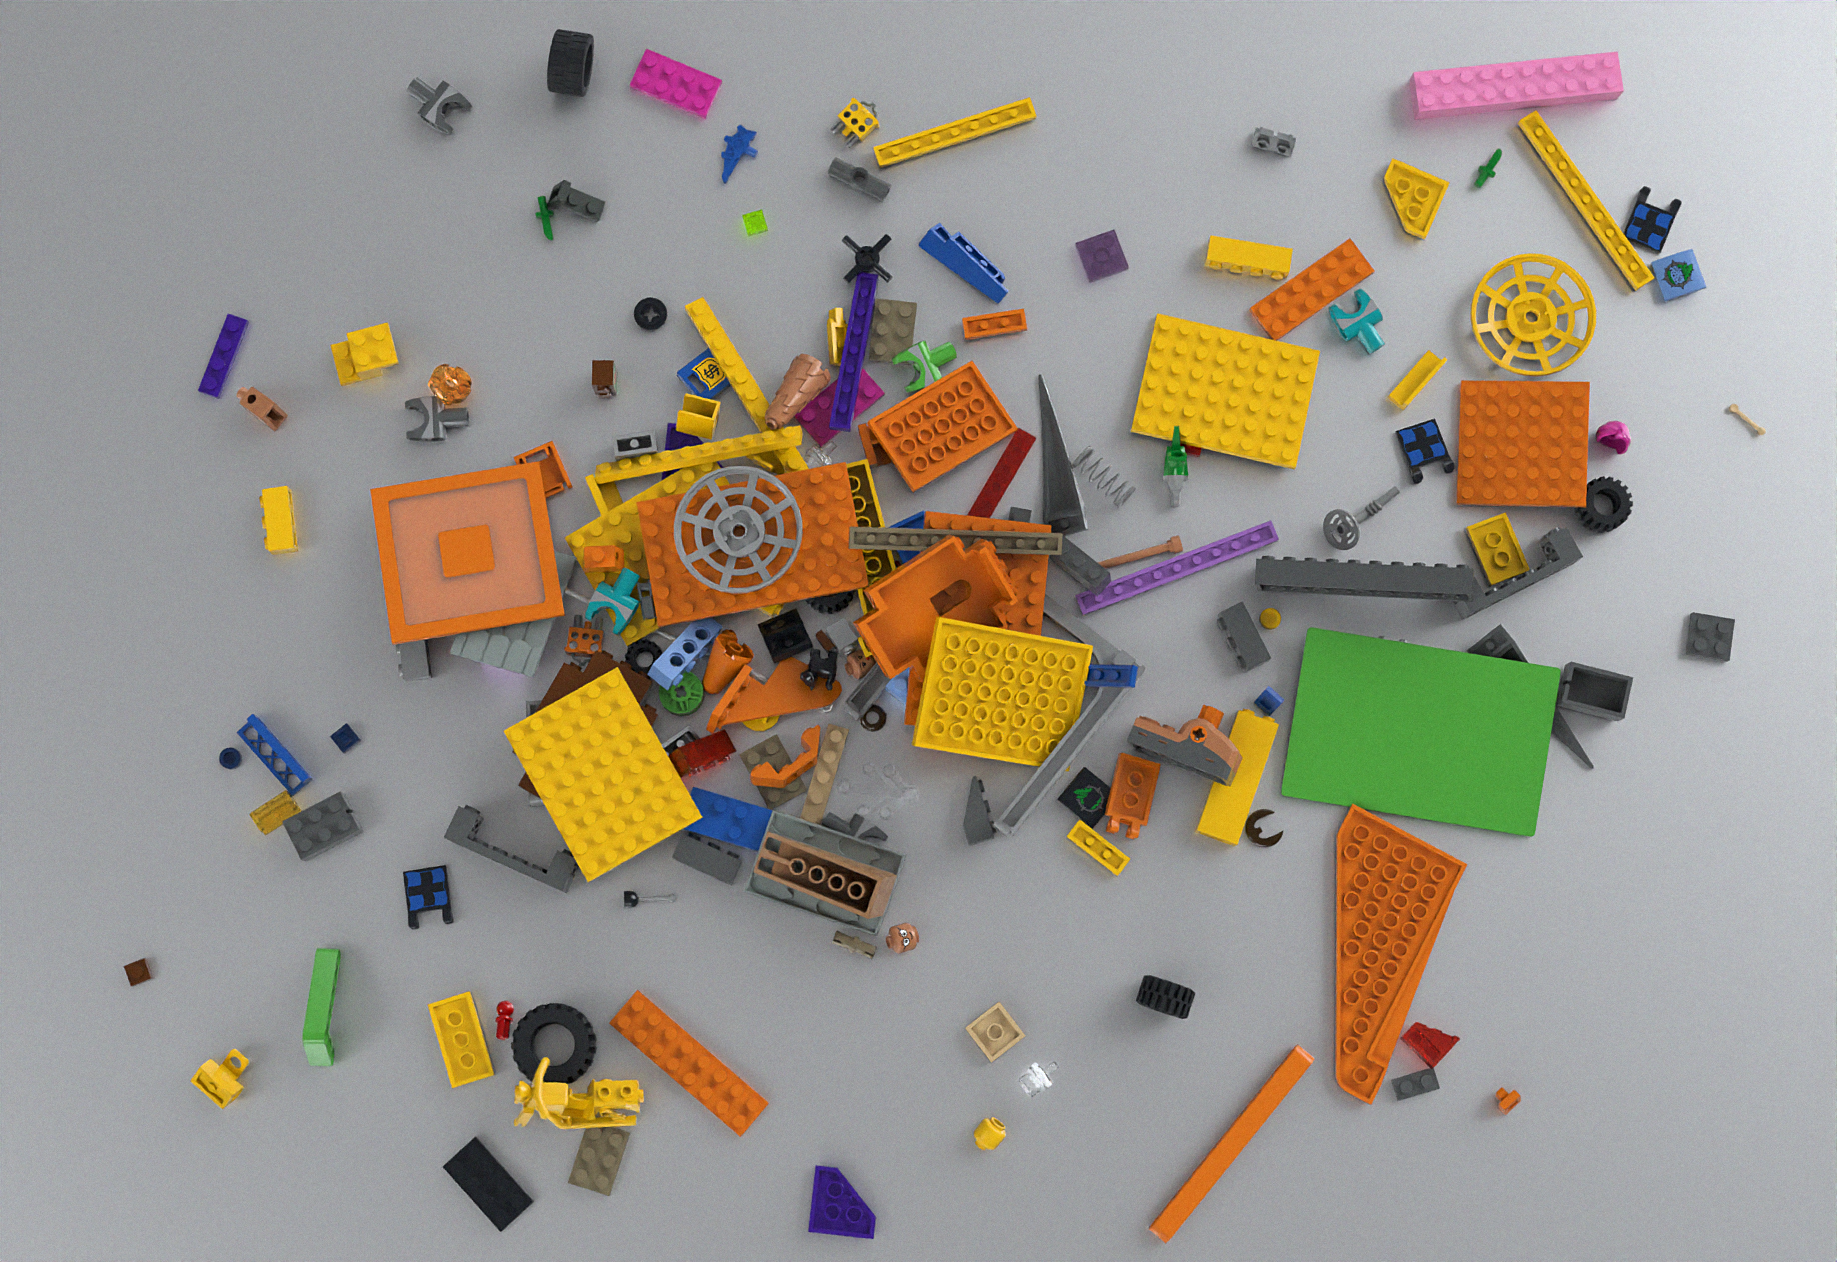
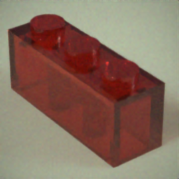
M723 729L677 748L668 757L680 778L687 775L691 778L701 773V769H704L706 772L714 768L716 763L723 765L731 760L730 756L737 752L726 730Z

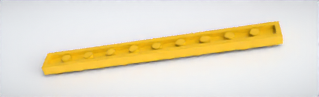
M1537 110L1519 120L1518 125L1634 290L1637 291L1654 279L1652 273Z
M704 297L686 305L685 310L760 433L768 430L774 431L765 423V413L770 404ZM795 446L772 450L785 473L809 469Z
M789 426L784 429L768 430L763 433L748 434L733 439L727 438L722 441L707 442L692 447L686 446L681 449L666 450L651 455L645 454L640 457L625 458L615 462H604L596 465L595 480L597 484L802 445L801 426Z

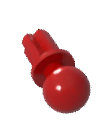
M501 1001L496 1008L499 1017L495 1018L497 1023L496 1038L506 1040L509 1038L510 1024L513 1023V1019L510 1016L513 1014L514 1007L509 1001Z

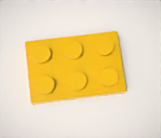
M1506 512L1465 528L1489 586L1530 570Z

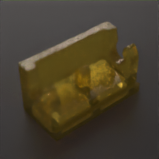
M285 790L249 815L258 829L264 835H267L283 825L282 821L302 810L289 791Z

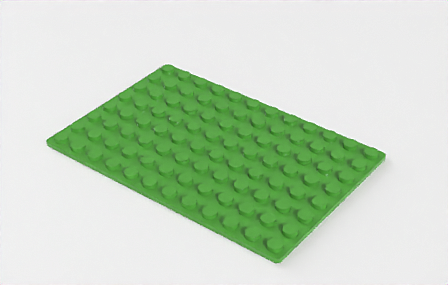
M1310 627L1307 629L1281 794L1288 797L1348 807L1354 804L1367 810L1532 837L1536 831L1561 670L1556 667Z

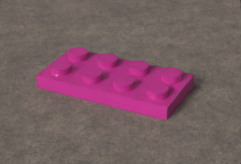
M646 49L631 80L630 88L706 119L721 87L722 80Z
M863 368L853 421L885 395L883 390ZM838 379L817 395L813 401H810L800 413H796L794 416L820 448L841 432L830 430L829 428Z

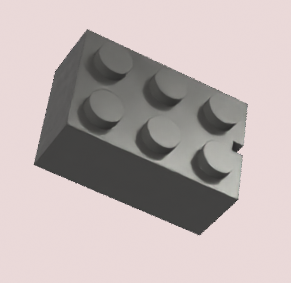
M1569 662L1564 667L1561 683L1565 685L1560 687L1556 706L1620 721L1625 718L1633 677Z
M341 791L282 821L300 859L305 862L364 832L356 815L351 813L353 809L346 795Z

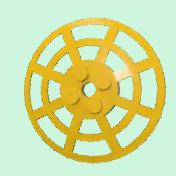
M1528 253L1507 258L1496 264L1485 274L1473 294L1470 319L1478 344L1493 362L1512 373L1538 377L1560 372L1582 356L1594 335L1596 307L1590 288L1574 268L1552 256ZM1539 262L1553 266L1555 270L1549 279L1539 275H1524L1522 263ZM1513 265L1515 277L1502 284L1497 291L1486 284L1497 272ZM1562 273L1568 275L1575 282L1583 294L1584 300L1571 302L1566 291L1557 284ZM1526 282H1538L1545 286L1541 293L1528 292ZM1517 284L1519 295L1512 302L1501 295L1509 287ZM1552 289L1561 297L1565 305L1555 308L1548 298ZM1483 292L1491 298L1488 308V323L1477 325L1476 307L1479 296ZM1496 303L1507 309L1506 320L1494 322ZM1587 308L1588 326L1586 335L1581 340L1572 336L1575 325L1574 311ZM1526 313H1534L1537 318L1536 321L1529 322L1526 318ZM1568 314L1566 332L1555 327L1557 316ZM1508 328L1512 335L1515 336L1510 346L1503 341L1497 330ZM1491 331L1496 342L1506 351L1502 360L1495 357L1486 347L1480 333ZM1549 334L1561 340L1555 347L1545 351L1542 340ZM1522 341L1533 343L1536 354L1520 352L1517 349ZM1566 343L1578 348L1575 354L1559 366L1551 367L1547 357L1560 351ZM1513 356L1526 360L1539 359L1543 370L1525 371L1514 368L1509 363Z

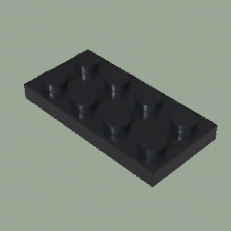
M474 1137L443 1166L446 1172L500 1232L534 1202L477 1137Z

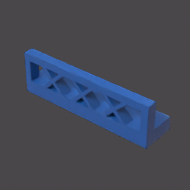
M255 714L247 718L248 723L236 732L292 796L313 780ZM252 726L258 732L257 740H250L244 734ZM261 743L269 744L272 748L271 756L261 754ZM275 759H282L286 764L285 771H276L274 768ZM289 775H296L301 781L294 789L288 784Z

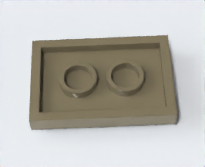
M876 298L869 361L893 364L891 359L913 345L917 303ZM909 362L897 363L901 365H910Z
M777 734L739 754L749 774L754 767L759 764L763 765L766 762L777 773L786 764H792ZM801 777L795 779L785 788L756 786L770 810L807 791Z
M615 1127L585 1128L568 1183L610 1196L631 1132Z

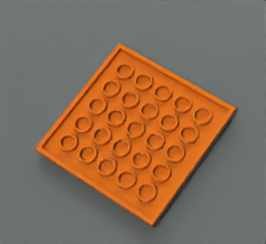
M1461 380L1457 505L1586 507L1590 382Z

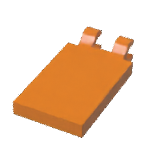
M1122 752L1119 753L1104 814L1110 816L1106 832L1118 833L1120 823L1129 825L1125 837L1130 839L1138 838L1140 825L1147 826L1161 764Z

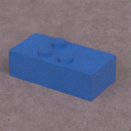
M693 787L690 796L703 818L682 830L758 853L773 810Z

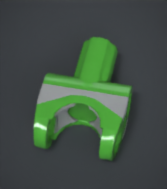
M923 340L904 349L891 360L893 365L900 362H909L914 367L915 377L909 385L904 387L906 393L927 387L941 379L942 376L938 367L956 359L957 353L949 341L929 350L926 341Z

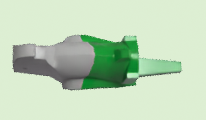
M1174 426L1172 444L1167 446L1163 481L1168 482L1170 487L1171 506H1180V492L1183 488V483L1188 480V466L1185 448L1180 446L1179 426Z

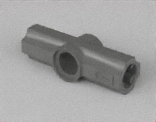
M837 157L832 161L828 170L829 175L851 185L854 190L863 191L881 201L886 199L891 188L890 183L868 173L866 169L853 166ZM863 176L865 180L859 183L854 178Z

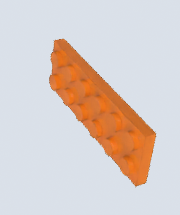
M1349 238L1253 305L1249 311L1270 339L1277 341L1372 275L1375 270Z

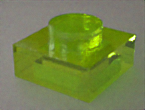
M762 209L742 215L748 237L768 231Z

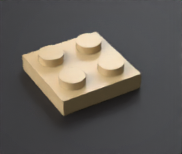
M1000 1002L996 1003L965 1027L966 1031L991 1063L1025 1037V1034Z

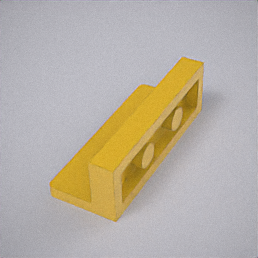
M1428 350L1387 398L1404 411L1448 359L1444 357L1441 360Z
M593 474L585 477L601 516L623 503L614 481L597 484Z

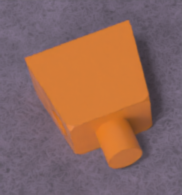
M617 546L584 547V573L622 571L623 567H625L624 550Z

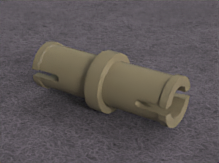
M838 930L832 941V944L849 949L850 953L854 954L856 952L870 959H873L877 946L861 941L857 936L854 938Z

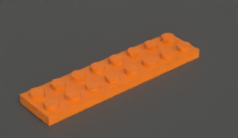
M639 990L632 995L609 1022L611 1026L740 1137L769 1104V1102Z

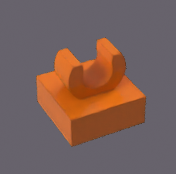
M1501 1087L1496 1092V1097L1501 1101L1499 1103V1110L1505 1115L1521 1101L1520 1094L1515 1090L1508 1094Z

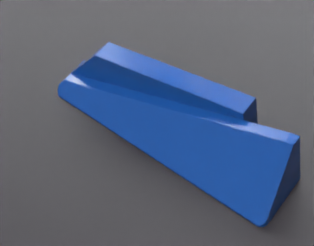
M938 223L920 241V248L996 303H1000L1009 292L1003 286L1004 274L959 231L951 236L943 225Z

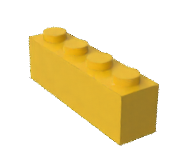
M1210 235L1205 265L1215 270L1226 268L1234 273L1245 271L1250 272L1253 276L1269 275L1273 279L1282 280L1287 278L1290 272L1293 249Z

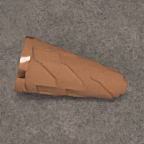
M800 354L799 357L797 355L793 359L783 377V382L775 393V398L765 413V423L770 429H781L784 424L787 425L796 413H800L808 402L813 401L821 390L828 385L831 380L830 373L827 367L824 371L820 368L823 363L807 354Z

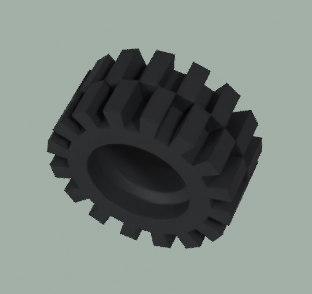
M641 639L636 643L633 642L632 646L628 647L627 654L625 653V662L632 666V671L636 673L640 671L646 674L649 673L652 664L648 667H641L637 664L636 659L639 653L647 651L653 656V664L663 654L661 648L655 642H651L648 639L642 641Z

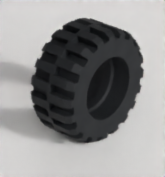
M559 1003L542 1004L525 1013L526 1015L519 1020L516 1030L513 1031L512 1036L514 1037L513 1043H511V1049H513L514 1054L512 1057L518 1065V1070L528 1080L532 1081L534 1079L536 1070L541 1062L534 1051L535 1037L545 1026L559 1024L566 1027L573 1035L574 1051L565 1063L558 1066L548 1065L543 1076V1082L570 1084L583 1076L592 1065L597 1051L596 1034H594L593 1026L587 1020V1017L576 1008Z

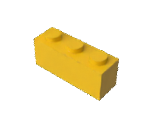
M288 486L262 489V496L259 497L261 508H264L265 516H262V525L267 532V537H264L265 549L269 550L272 555L298 552L291 489Z

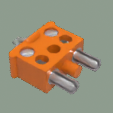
M577 614L574 618L573 627H569L567 647L564 650L567 655H571L574 660L578 661L580 666H585L591 659H586L582 663L581 659L575 656L592 658L596 650L600 653L602 652L605 636L602 630L603 618L600 617L599 622V617H596L594 629H591L592 622L585 621L584 628H581L582 615H579L578 618Z

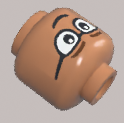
M909 923L892 926L889 929L888 936H886L888 948H892L898 954L915 949L919 942L916 927L911 926Z

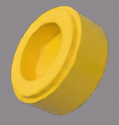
M1267 608L1260 614L1259 622L1263 628L1273 630L1280 624L1281 615L1278 610Z

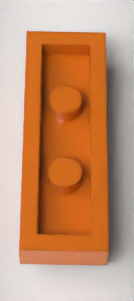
M1024 308L962 318L965 340L1027 331Z

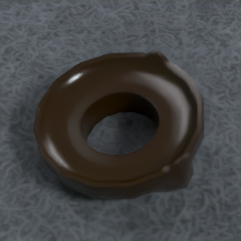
M873 704L859 721L865 730L875 732L883 728L886 723L887 714L883 708ZM869 712H876L879 715L877 723L870 724L867 721L866 717Z

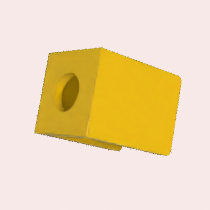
M686 393L684 395L683 410L678 411L676 431L712 440L719 419L721 402Z

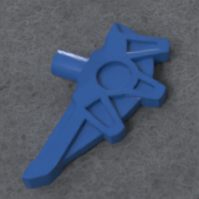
M742 125L737 127L738 132L732 137L726 135L724 141L728 144L726 151L721 153L724 159V171L721 177L725 184L739 160L745 154L753 158L758 154V150L750 147V143L754 140L757 132L746 130Z

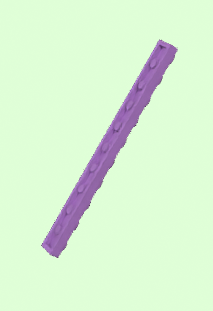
M1270 520L1111 581L1098 597L1090 590L1075 595V599L1082 616L1267 546L1277 542L1279 538Z

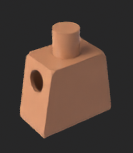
M242 387L236 394V397L240 399L239 404L274 432L288 417L275 402L254 387H251L249 390Z

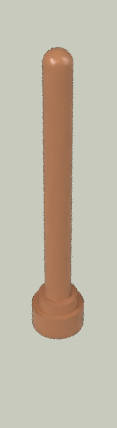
M1177 535L1170 537L1167 543L1097 563L1107 569L1167 551L1170 553L1174 552V554L1183 552L1180 537Z

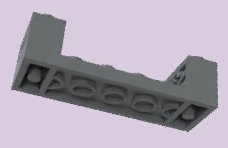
M1557 527L1543 536L1544 540L1539 543V546L1548 561L1537 567V571L1533 568L1523 573V575L1518 577V581L1516 578H1513L1499 587L1500 590L1495 587L1484 594L1474 576L1473 602L1452 601L1461 619L1464 620L1580 560L1583 555L1568 528L1560 530Z
M465 805L464 808L458 806L445 833V839L562 892H568L579 868L571 851L564 849L563 852L557 850L548 870L536 864H533L532 867L527 866L528 861L516 855L509 858L507 857L508 852L495 846L493 849L487 848L488 843L475 838L484 818L479 815L480 811L471 806Z

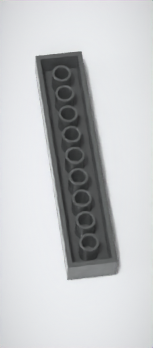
M1262 556V559H1256L1255 586L1261 592L1473 602L1474 569L1469 568V565L1460 564L1453 568L1448 567L1447 564L1438 563L1431 567L1426 566L1425 563L1416 562L1413 563V566H1409L1397 561L1387 565L1382 564L1381 561L1374 560L1369 561V564L1360 563V560H1348L1347 563L1339 562L1338 559H1326V562L1317 561V558H1305L1304 561L1296 560L1295 557H1283V560H1278L1274 556Z

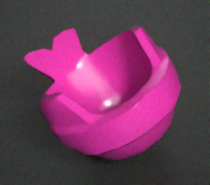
M1609 421L1600 426L1596 432V441L1606 447L1616 449L1619 455L1624 454L1630 446L1631 437L1629 429L1623 422Z

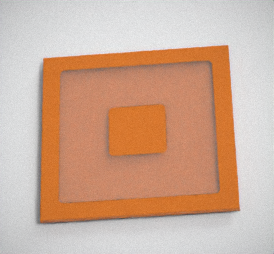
M539 461L370 489L392 645L565 616Z

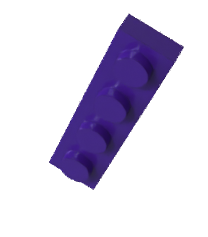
M227 314L198 388L199 393L220 399L248 327V320Z

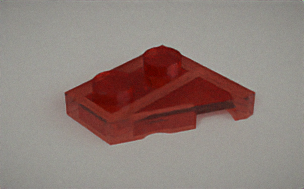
M1415 1022L1400 1037L1431 1069L1460 1040L1458 1036H1450L1442 1033L1441 1030L1428 1028L1426 1025Z

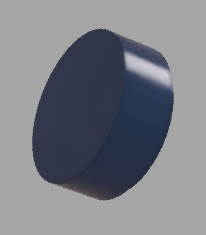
M226 748L220 753L219 762L224 768L233 770L240 766L242 755L235 748Z

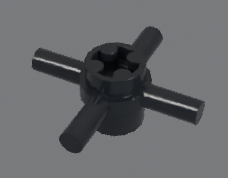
M885 234L873 247H860L846 235L842 242L855 253L856 265L843 277V280L849 284L861 271L864 273L875 271L888 283L893 276L879 264V252L892 240L890 236ZM865 255H869L873 261L866 260L863 262L862 259Z

